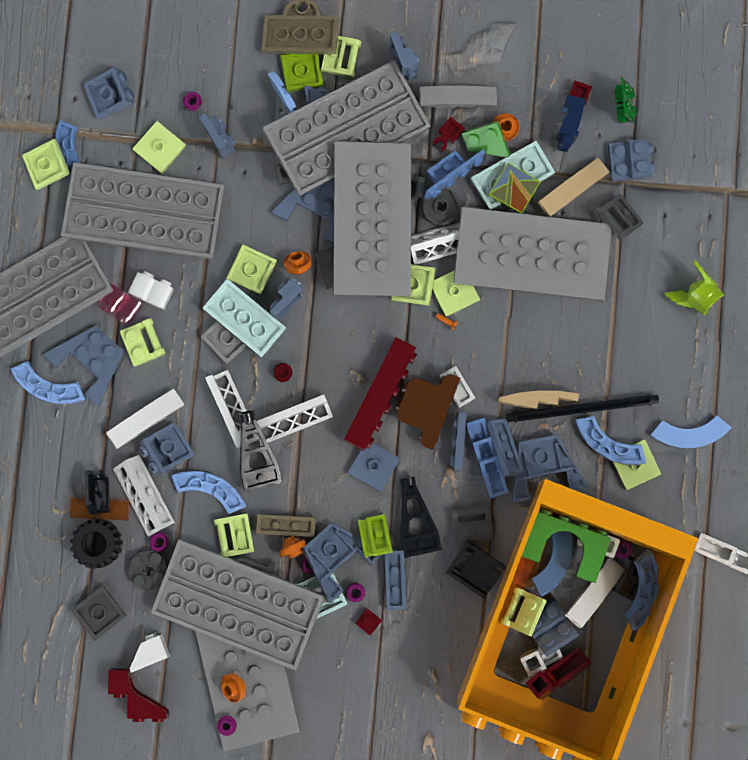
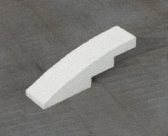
M172 389L122 421L106 434L115 448L118 449L183 407L184 403L176 391Z
M703 533L700 534L695 552L748 575V553Z
M608 558L600 569L596 583L589 582L565 616L581 629L611 591L625 569L612 558Z

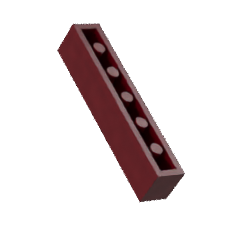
M395 337L343 442L363 452L366 448L370 449L374 438H372L374 431L378 432L383 424V421L380 420L383 413L387 415L392 406L389 401L392 397L396 398L400 390L398 384L400 380H405L409 372L406 368L409 363L413 364L417 356L415 346Z

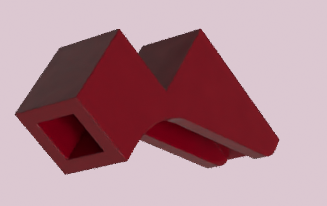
M577 648L551 667L540 670L526 684L537 699L543 700L557 687L563 688L592 663L583 651Z
M112 668L109 670L108 694H113L114 698H125V695H128L127 719H132V722H144V719H152V722H164V719L169 717V709L136 689L132 681L130 668Z

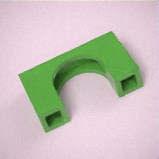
M540 509L521 557L539 563L547 539L557 532H570L580 540L583 547V556L576 577L596 583L611 540L610 537H607L608 533L599 529L593 532L588 530L589 526L578 522L577 525L569 523L570 519L559 516L557 519L551 516V512Z

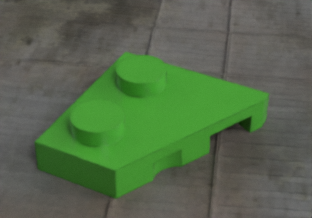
M499 121L463 131L462 135L468 151L478 153L484 149L486 151L485 154L501 157L510 156Z

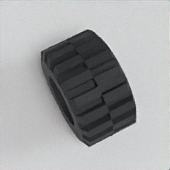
M102 519L88 520L77 526L78 529L76 531H73L72 535L74 537L70 539V543H72L70 550L74 552L72 556L74 559L79 560L78 563L80 565H85L87 568L106 567L112 564L114 560H117L118 554L122 551V548H120L123 544V540L120 539L122 535L117 531L118 528L109 521ZM94 532L103 534L107 541L106 549L101 555H93L87 548V539Z

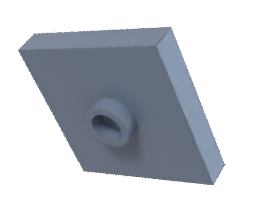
M372 443L370 449L366 448L364 452L360 450L348 473L381 492L400 458Z

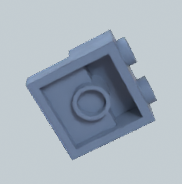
M398 32L391 33L389 47L401 73L407 80L417 78V72L419 71L418 63L420 62L417 52H413L411 46L406 48L403 37H399Z
M113 67L83 84L97 119H102L115 111L121 112L134 104L133 98H135V94L127 86L128 76L124 71Z
M206 113L200 116L204 129L222 159L236 152L234 148L236 143L231 134L227 136L225 133L226 126L222 119L218 120L215 115L209 118Z
M635 139L628 142L608 144L611 182L649 179L652 173L655 172L654 162H650V155L653 154V145L648 142V139Z
M296 277L291 278L289 281L285 280L278 287L280 289L278 294L281 300L277 299L270 306L272 308L270 310L271 315L278 321L304 296L303 285Z
M175 422L143 439L140 442L141 447H139L142 456L148 457L150 460L149 467L154 474L158 473L159 476L195 455Z
M556 600L546 602L532 635L546 657L579 636Z

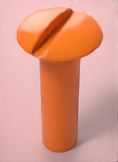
M439 313L435 317L449 325L452 331L458 324V321L453 322Z

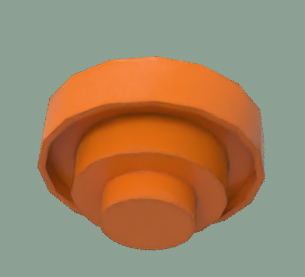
M503 113L494 119L493 122L499 121L506 142L512 141L517 136L520 125L515 116Z
M296 251L287 255L283 262L288 273L298 275L303 274L312 266L310 254L304 251Z
M292 536L283 541L284 545L281 546L283 550L279 551L281 558L288 555L289 559L304 553L302 548L307 544L305 540L300 541L299 538L295 539Z
M229 673L221 679V690L226 699L236 703L245 697V682L236 673Z

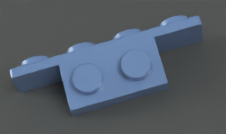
M482 149L465 161L455 150L428 169L426 175L433 181L434 185L427 189L424 198L428 200L431 197H437L443 188L451 187L458 177L466 176L473 166L478 167L481 165L486 151Z

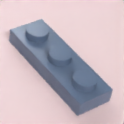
M458 412L453 420V428H456V436L452 435V447H455V453L450 458V466H453V471H462L466 413Z
M506 419L490 420L486 424L504 477L520 475L524 470Z
M397 550L385 554L387 610L406 609L404 550Z

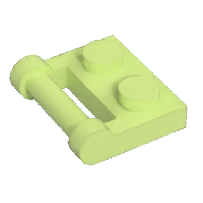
M338 36L337 53L324 54L321 72L353 79L355 77L354 67L358 48L361 47L362 42L358 39ZM346 45L351 46L347 69L341 68Z
M152 318L120 331L134 367L166 354L164 348H161L153 328ZM146 328L154 348L152 353L148 350L141 332L142 329Z
M248 513L213 520L214 526H217L221 548L220 555L229 557L255 552ZM226 523L230 525L234 550H229L224 527Z
M515 587L510 605L504 618H501L500 623L532 637L547 600ZM521 596L525 597V599L522 603L520 611L517 615L515 622H512L511 620L513 618L515 610L518 606Z

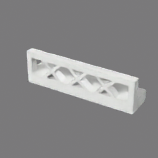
M460 222L411 235V254L414 265L456 254L457 247L452 244L455 240H458ZM442 244L445 246L440 252L434 251L437 245ZM422 249L427 251L424 256L416 257L415 251Z
M226 370L215 376L210 375L205 379L233 441L239 449L241 428L239 431L236 425L241 426V424L235 422L233 416L236 410L244 412L246 408L229 371ZM227 376L229 381L227 389L219 387L216 380ZM228 393L235 395L237 398L234 407L228 405L225 401ZM254 433V437L247 440V445L259 440L257 434Z
M321 395L258 420L257 423L260 429L266 427L274 429L272 437L266 439L267 443L330 419L333 415L325 395ZM324 405L328 415L321 418L313 415L316 407ZM305 413L310 415L306 424L302 425L296 422L299 414ZM283 420L292 422L290 429L286 432L278 429L280 422Z
M140 455L127 459L113 468L148 537L175 523ZM123 467L127 473V477L124 476L121 470ZM131 485L134 486L136 494L132 492ZM140 503L145 507V511L141 509ZM149 520L152 521L155 529L152 530Z

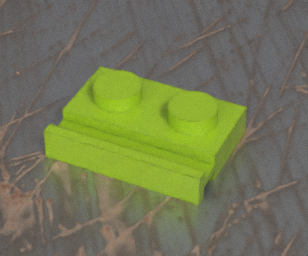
M385 514L358 520L365 558L393 552Z

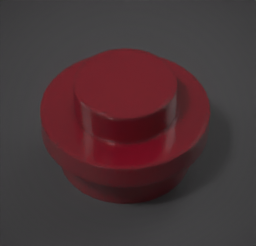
M280 363L274 368V377L278 381L287 382L291 379L293 371L290 365Z

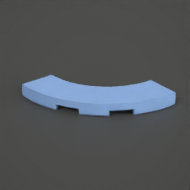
M274 71L268 73L273 89L281 99L288 114L296 111V105L290 94L282 87L284 84Z
M29 361L10 368L17 382L30 394L41 400L56 404H72L86 400L78 381L71 384L48 382L34 371Z
M717 415L705 425L693 429L677 428L662 420L650 436L668 446L697 448L715 442L732 427Z
M595 416L575 420L584 441L600 456L624 465L646 464L642 444L627 445L613 441L600 429Z
M185 471L171 475L178 493L191 490L206 492L217 498L228 514L247 507L237 490L216 475L201 471Z

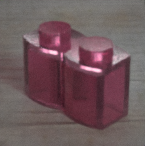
M110 283L114 291L97 301L101 304L99 308L108 314L110 311L115 313V319L125 324L127 321L131 324L143 307V304Z

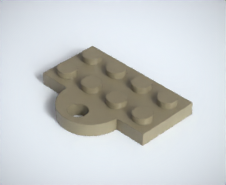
M293 0L286 6L283 15H265L261 51L263 54H336L339 16L321 15L317 4L313 0ZM305 4L308 6L305 11H298L301 5Z

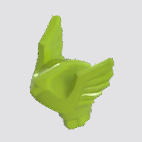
M694 260V266L702 279L693 282L689 287L688 293L678 290L665 292L664 296L670 298V301L676 302L677 305L688 308L694 307L705 316L709 313L708 310L725 294L700 264Z

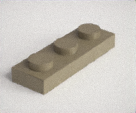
M257 514L256 534L315 537L316 518Z

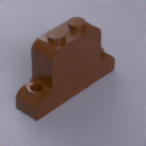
M452 374L442 376L439 385L419 378H413L409 383L405 382L402 389L404 397L402 401L398 400L395 411L398 412L397 417L401 422L422 429L419 441L426 448L434 450L461 379L458 376Z

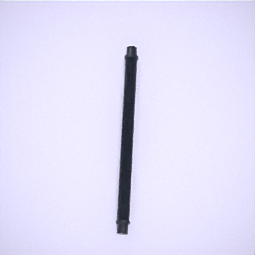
M647 394L646 396L537 410L513 411V413L506 414V421L517 423L518 421L627 407L651 406L652 404L659 403L658 395Z

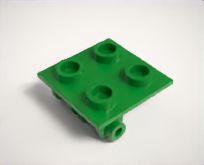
M620 77L621 85H617L614 90L615 103L621 104L616 106V109H619L616 110L617 120H619V123H626L627 119H629L632 123H635L634 117L637 116V112L632 102V98H635L634 88L623 77Z

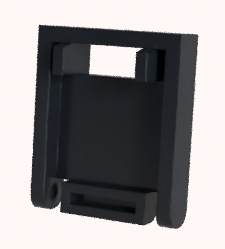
M467 540L446 571V574L485 599L487 594L481 589L483 588L490 592L502 575V572L496 567L505 570L506 565ZM466 552L471 557L461 570L456 564Z

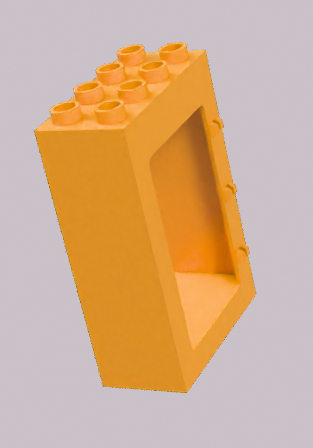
M544 479L540 481L456 699L458 709L462 710L460 715L462 716L461 721L484 730L487 721L499 725L497 729L500 732L499 736L519 745L523 744L525 736L536 740L534 745L538 747V752L556 760H561L563 752L573 755L572 760H618L699 538L550 480ZM540 509L549 511L552 514L557 513L647 548L653 552L659 570L657 573V584H659L657 598L650 609L651 613L635 633L633 642L629 641L633 629L627 622L597 706L592 712L584 711L549 696H546L543 700L537 699L529 688L501 678L494 673V667L510 628L500 623L501 618H504L514 595V588L517 587L524 590L534 561L521 556ZM614 687L616 689H614L612 699L608 698V696L610 694L611 688Z

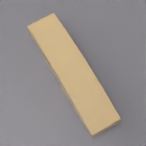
M597 158L541 199L538 204L548 217H551L591 188L596 182L604 178L609 173V170Z
M564 391L520 392L499 397L497 403L536 410L538 403L556 406L558 399L575 403L578 401L579 394Z

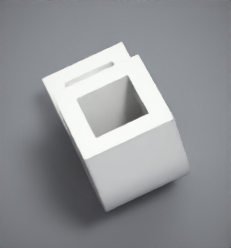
M537 646L520 656L528 677L538 673L540 670L547 669V665L563 658L559 649L546 657L540 647Z

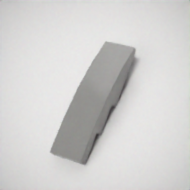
M460 85L419 87V106L448 109L456 107L475 108L476 106L494 108L497 106L496 87Z

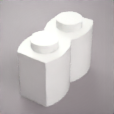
M146 271L143 274L138 272L128 293L165 310L174 291L170 287L171 283L163 279L159 282L153 279L154 275Z

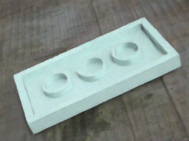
M537 141L471 177L472 183L488 210H493L501 205L500 202L489 197V193L508 162L541 182L555 174Z
M228 279L203 307L208 314L260 357L266 354L287 329Z

